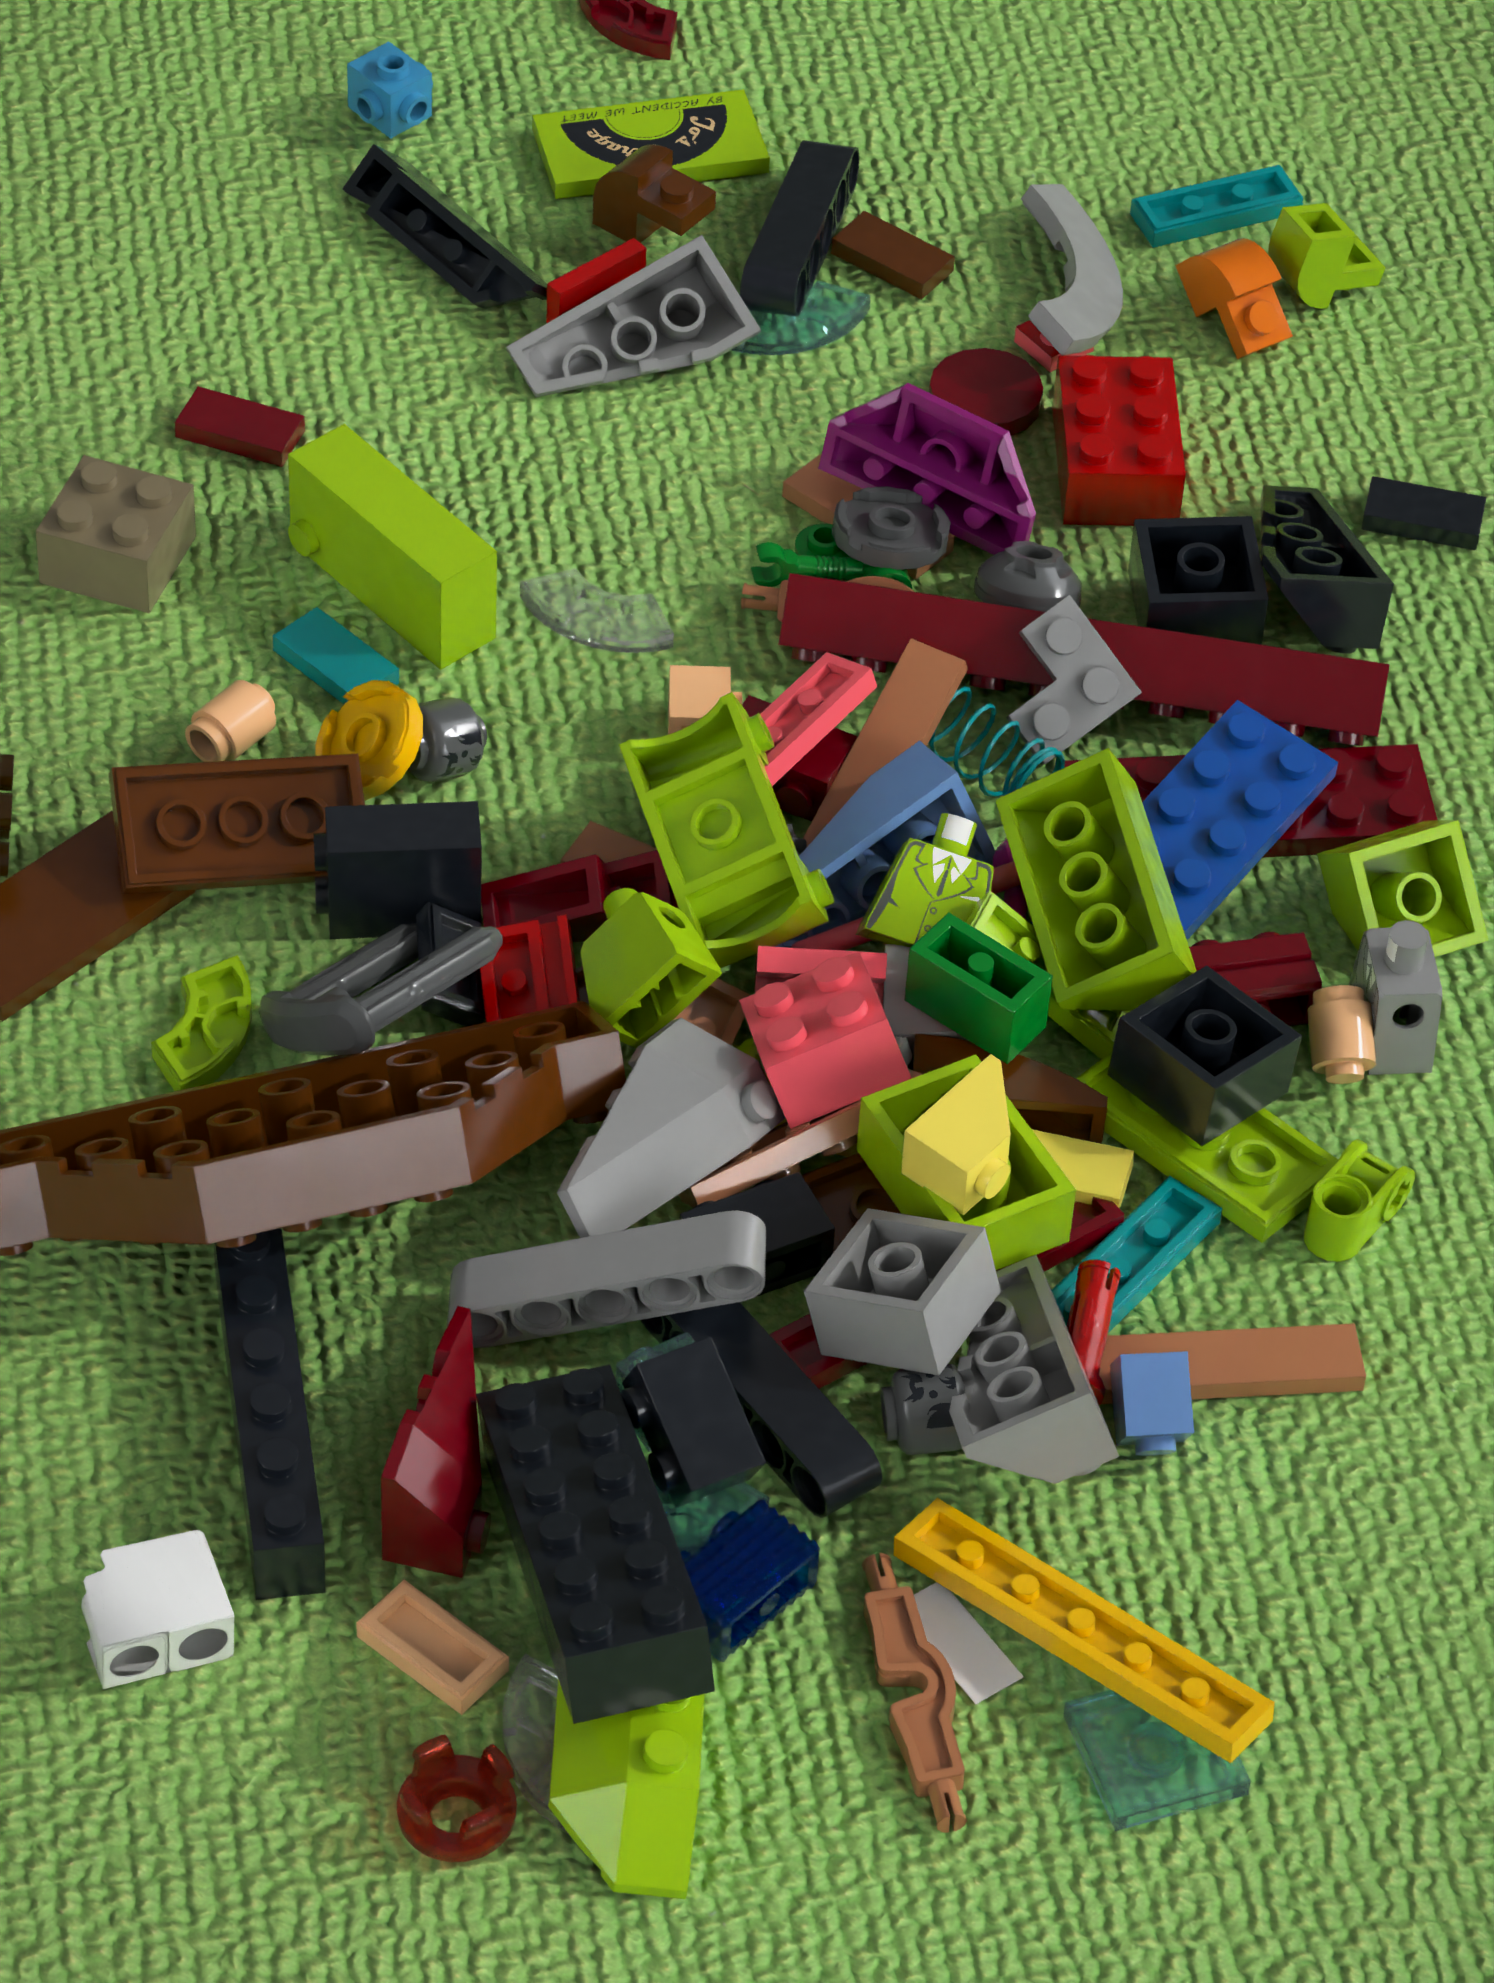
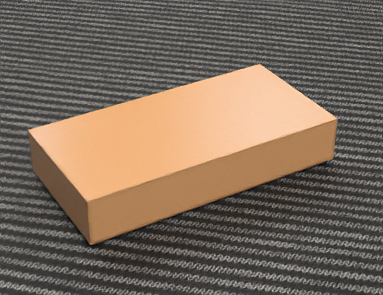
M405 1579L356 1622L357 1637L461 1715L509 1671L508 1655Z

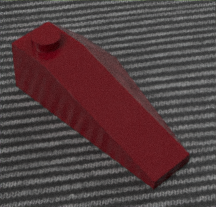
M457 1306L436 1349L432 1376L423 1375L418 1386L416 1410H406L381 1475L382 1560L463 1578L471 1552L482 1554L491 1525V1513L481 1511L482 1478L471 1309Z

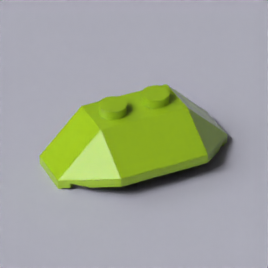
M558 1679L549 1809L579 1848L601 1870V1877L613 1892L686 1899L700 1790L705 1694L573 1724Z

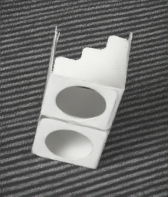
M192 1530L102 1551L100 1557L105 1567L102 1571L85 1577L83 1582L86 1594L82 1598L81 1609L90 1633V1639L86 1644L103 1689L221 1661L233 1656L234 1613L205 1534L202 1531Z

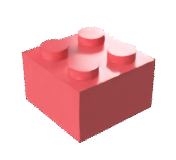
M860 951L845 957L828 959L819 964L814 970L785 982L768 984L760 988L755 994L739 1000L764 1070L790 1129L860 1101L864 1096L912 1079Z

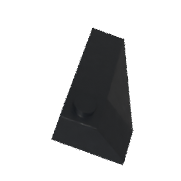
M1263 485L1261 493V563L1263 568L1325 648L1345 654L1354 653L1357 648L1379 649L1394 583L1317 488Z

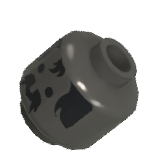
M446 697L419 703L418 705L423 715V737L415 760L407 771L420 781L437 782L463 776L475 770L483 757L484 747L487 742V730L481 717L461 698Z
M948 1363L939 1376L899 1369L893 1374L891 1386L881 1387L880 1390L886 1441L897 1440L898 1447L906 1455L930 1454L962 1449L949 1412L952 1396L965 1393L964 1380L961 1374L957 1372V1366Z

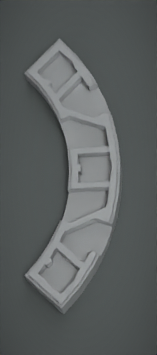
M1031 184L1021 198L1022 204L1037 220L1054 248L1066 254L1068 261L1063 267L1066 292L1051 300L1038 301L1028 317L1061 355L1080 353L1094 347L1108 333L1118 319L1123 305V288L1120 274L1104 238L1063 184Z

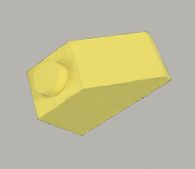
M990 1054L904 1132L901 1173L921 1187L925 1186L953 1205L956 1211L963 1216L983 1197L986 1199L994 1197L1005 1185L1010 1174L1008 1155L1011 1133L1001 1060Z

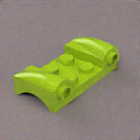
M731 692L720 697L715 706L706 715L684 729L661 737L640 740L630 739L619 744L678 907L687 915L720 969L756 955L758 946L775 947L829 921L825 907L835 903L830 887L819 868L809 872L799 858L764 766L769 765L765 752L775 746L771 734L759 713L749 717L746 710Z

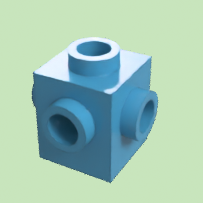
M389 41L347 63L348 107L356 112L363 121L372 124L390 139L432 116V73L422 63L416 62Z

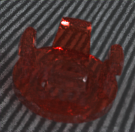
M445 1734L431 1738L419 1745L412 1754L415 1760L413 1771L402 1784L397 1798V1820L404 1837L415 1849L424 1855L446 1862L472 1861L495 1851L509 1837L516 1820V1795L509 1781L514 1777L507 1757L494 1744L489 1745L483 1750L481 1759L467 1755H454L452 1745ZM452 1796L473 1800L481 1808L480 1812L462 1821L459 1833L447 1832L437 1828L432 1823L430 1815L436 1804Z

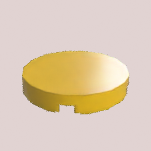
M371 680L352 688L343 696L348 701L337 712L331 709L326 716L316 740L315 756L358 753L364 801L384 794L402 779L415 760L423 737V715L417 700L390 681Z

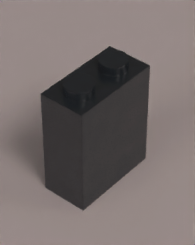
M478 801L325 807L326 833H313L315 871H327V876H315L316 914H328L330 939L380 937L400 924L416 923V914L427 902L481 923L482 845Z

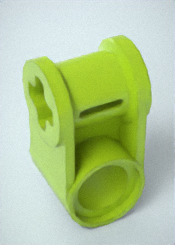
M1360 1139L1352 1141L1343 1151L1336 1164L1316 1183L1313 1189L1304 1229V1243L1308 1250L1317 1257L1327 1261L1340 1262L1354 1257L1382 1224L1394 1217L1402 1207L1413 1186L1415 1171L1406 1165L1398 1169L1369 1153L1367 1143Z

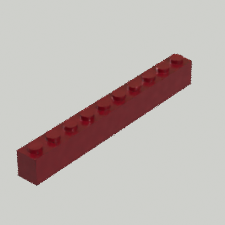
M789 573L778 645L793 647L791 659L816 662L826 652L852 656L851 661L870 667L872 671L886 673L887 662L898 663L912 638L965 660L968 669L966 674H971L969 686L1005 691L1006 680L1030 683L1028 695L1035 696L1054 682L1019 634L1022 629L1043 615L1044 611ZM1087 618L1142 693L1134 699L1149 702V714L1183 719L1185 707L1209 711L1207 722L1215 724L1236 700H1239L1298 737L1304 736L1305 726L1329 729L1327 741L1363 746L1365 735L1378 737L1390 664Z

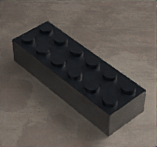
M610 1364L591 1369H577L568 1374L523 1384H509L500 1389L476 1394L485 1460L573 1724L715 1692L708 1626Z

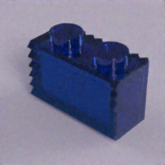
M759 1499L742 1514L736 1510L725 1514L714 1526L709 1541L693 1554L688 1550L680 1552L708 1626L711 1655L719 1662H725L729 1654H734L739 1646H744L749 1637H754L759 1629H764L768 1621H774L778 1613H783L788 1605H793L797 1597H802L806 1590L812 1589L817 1581L820 1552L817 1542L809 1540L805 1532H799L795 1524H789L785 1515L779 1516L775 1507H769L765 1499Z

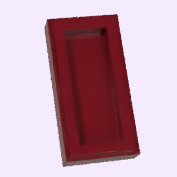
M199 386L175 421L176 438L283 467L288 459V454L293 451L305 432V416Z

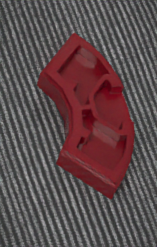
M579 0L587 20L608 40L641 55L670 60L677 29L678 12L656 7L645 0Z

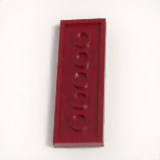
M1418 744L1318 749L1338 761L1335 777L1263 857L1317 855L1327 850L1416 823L1437 820ZM1185 755L1117 759L1136 782L1143 802ZM1066 760L1065 767L1080 760Z

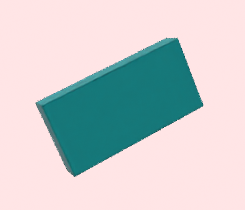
M318 607L272 635L274 652L343 704L348 701L343 698L347 692L368 681L382 680L390 681L395 685L399 684L398 667Z

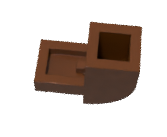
M645 145L638 148L599 179L593 194L592 224L624 241L635 238L641 243L661 226L682 236L715 209L716 191L673 169V150L660 145Z

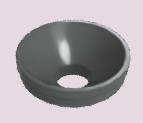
M1031 541L1013 542L1011 547L1005 548V551L993 555L981 564L974 582V593L985 603L1047 612L1068 595L1080 607L1082 584L1070 565L1063 559V553L1058 549L1039 545Z

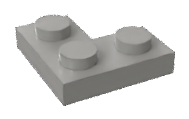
M1070 595L1019 632L1054 682L1006 718L1009 722H1019V736L1025 744L1033 739L1043 738L1045 748L1054 747L1062 752L1142 693ZM1040 744L1033 745L1030 751L1035 754L1039 751ZM1052 755V756L1047 757L1046 759H1044V760L1040 763L1041 766H1044L1046 763H1048L1050 760H1052L1055 756Z

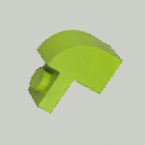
M1327 203L1282 207L1270 238L1268 255L1276 265L1281 277L1307 305L1314 308L1327 309L1335 290L1346 291L1353 288L1379 285L1386 267Z

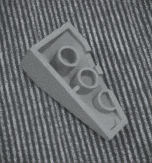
M700 235L506 346V350L535 397L713 361L761 333V329L703 235Z
M683 1018L672 1020L638 1046L628 1062L632 1067V1071L624 1086L613 1090L605 1104L609 1113L596 1135L587 1137L557 1191L579 1237L583 1238L627 1229L750 1148L785 1119L784 1113L758 1060Z
M1033 1255L996 1271L1001 1292L969 1334L970 1342L967 1356L959 1358L957 1372L963 1377L965 1393L952 1396L949 1412L966 1458L1056 1484L1073 1476L1087 1475L1098 1469L1103 1463L1119 1457V1454L1037 1255Z

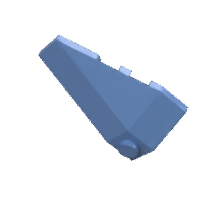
M919 740L872 774L799 855V858L809 872L818 868L821 870L830 887L835 903L825 907L829 921L775 947L790 948L797 941L864 917L901 845L909 838L932 844L941 813L957 815L975 822L977 828L967 857L993 865V855L996 851L958 772Z

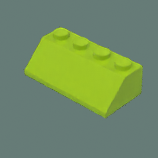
M1109 748L995 800L1047 972L1053 975L1052 988L1057 1004L1061 1009L1131 1011L1197 971L1136 782Z

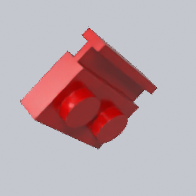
M566 914L557 916V921L545 924H540L538 920L496 927L503 937L502 946L499 948L494 960L480 968L486 1022L580 1002L571 927Z

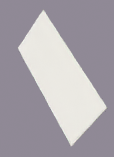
M935 1582L914 1594L927 1641L943 1654L952 1669L955 1681L975 1705L1024 1677L950 1590Z

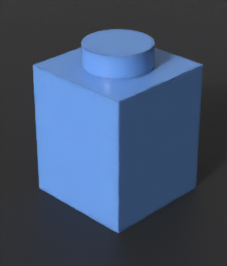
M1188 1351L1122 1354L1110 1364L1116 1446L1135 1445V1454L1140 1456L1175 1453L1176 1442H1184L1194 1434Z

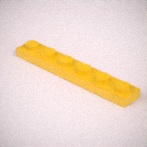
M938 1497L894 1536L893 1556L1230 1764L1273 1722L1274 1701Z

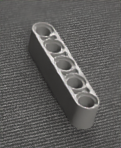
M739 1210L724 1211L470 1258L461 1261L452 1270L447 1326L457 1306L470 1308L473 1347L485 1348L746 1301L760 1294L765 1286L766 1227L759 1217L749 1212Z

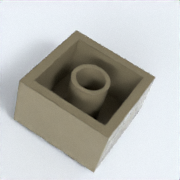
M83 455L36 529L39 582L150 613L196 537L194 485Z

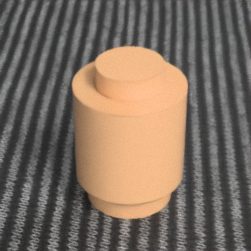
M236 680L192 715L191 724L185 730L187 743L194 754L203 762L234 761L274 729L276 725L275 703L268 691L262 686L255 683L251 684L245 680Z
M1338 985L1316 990L1313 993V1005L1307 1010L1312 1070L1316 1073L1324 1074L1326 1081L1332 1084H1349L1363 1080L1364 1072L1376 1066L1371 1003L1365 1001L1364 990L1357 986Z

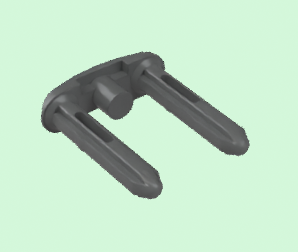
M416 923L400 924L290 991H271L263 995L259 1007V1015L271 1040L275 1044L297 1053L324 1056L357 1054L372 1047L377 1031L493 961L499 948L502 946L503 937L495 927H473L376 987L353 999L356 995L418 958Z

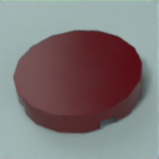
M989 348L962 350L945 357L934 368L929 385L930 394L1008 430L1010 436L1026 430L1038 418L1044 389L1039 373L1026 360L1007 351Z

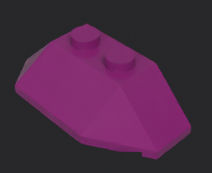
M909 383L839 414L829 421L818 469L863 489L888 486L913 491L923 496L921 504L933 510L935 503L945 511L950 521L949 533L993 555L1005 551V548L1011 547L1013 542L1029 541L1036 511L1008 430Z

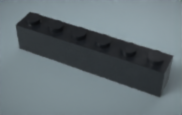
M282 1228L256 1233V1240L239 1247L223 1248L214 1243L215 1276L256 1600L326 1593L324 1537Z

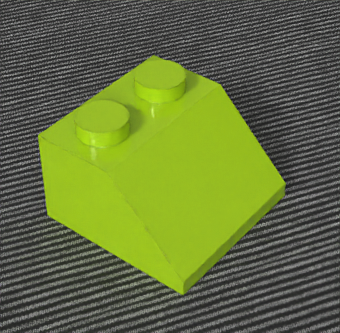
M1459 820L1423 821L1317 854L1332 914L1357 951L1359 950L1363 932L1371 928H1391L1395 923L1404 920L1417 922L1429 931L1435 957L1489 940Z

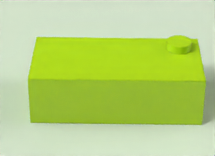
M346 424L338 426L288 454L290 504L288 535L292 545L299 554L310 557L440 670L496 638L497 551Z

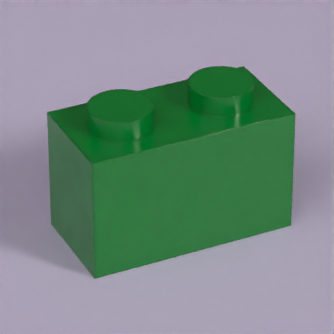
M948 912L909 948L904 1001L1008 1064L1046 1028L1053 975Z

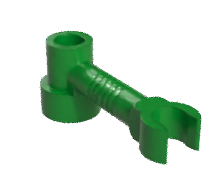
M772 542L761 543L756 546L761 562L774 564L769 567H751L754 582L759 586L775 587L781 584L783 580H788L789 573L834 580L842 579L843 581L866 576H880L897 580L912 589L907 569L896 570L874 567L851 557L837 558L836 556L798 555L793 550L783 549L780 545Z

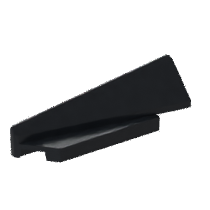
M375 144L372 145L343 187L347 194L370 206L366 211L368 216L470 302L481 308L486 309L535 297L547 300V283L411 163Z

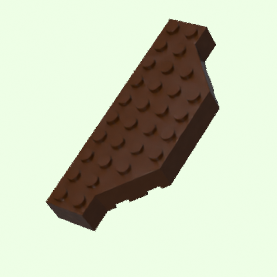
M585 1001L368 1048L357 1054L332 1056L0 1130V1256H11L26 1252L33 1247L34 1241L47 1238H60L64 1241L82 1239L135 1241L140 1244L182 1243L208 1245L216 1243L219 1247L232 1248L253 1242L257 1238L256 1233L282 1228L286 1232H304L322 1225V1218L348 1213L352 1217L374 1216L386 1211L388 1203L414 1198L417 1202H434L446 1199L453 1195V1188L473 1184L567 1120L572 1119L573 1122L578 1124H590L605 1120L609 1113V1110L605 1107L607 1100L613 1090L622 1088L626 1082L619 1032Z

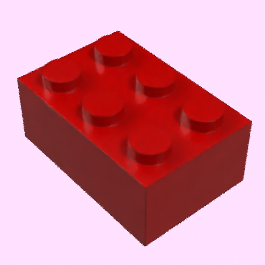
M1093 355L1058 356L1052 411L1063 525L1134 526V519L1180 518L1186 472L1173 358Z

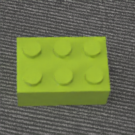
M977 1055L862 1097L856 1150L901 1214L985 1227L996 1270L1069 1242L1076 1189L1007 1095L1006 1103L1011 1133L1008 1155L1010 1174L1005 1185L991 1199L983 1197L963 1216L943 1198L925 1186L921 1187L901 1173L905 1130L981 1063Z

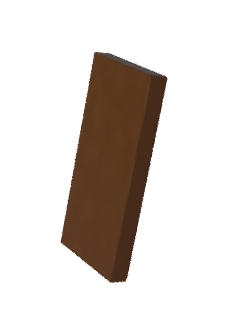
M358 753L112 767L108 774L123 894L315 882V876H327V871H315L313 833H326L325 807L365 805Z
M110 811L0 883L1 1021L6 1020L196 892V890L123 894L113 811Z

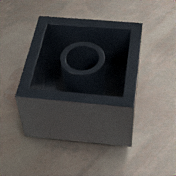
M1252 516L1134 519L1128 574L1138 626L1262 645L1269 598Z
M1206 965L1120 1017L1107 1075L1200 1146H1204L1288 1093L1302 1035Z

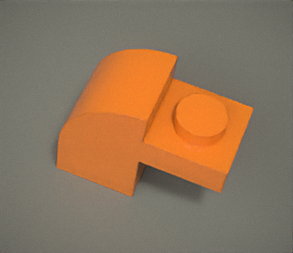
M1245 238L1237 239L1192 256L1175 265L1195 316L1199 317L1214 310L1218 311L1237 359L1293 337L1272 285L1281 280L1282 277L1267 252L1254 241Z

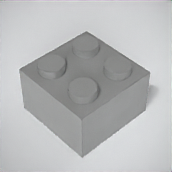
M867 1208L804 1290L821 1355L938 1376L1001 1292L985 1227Z

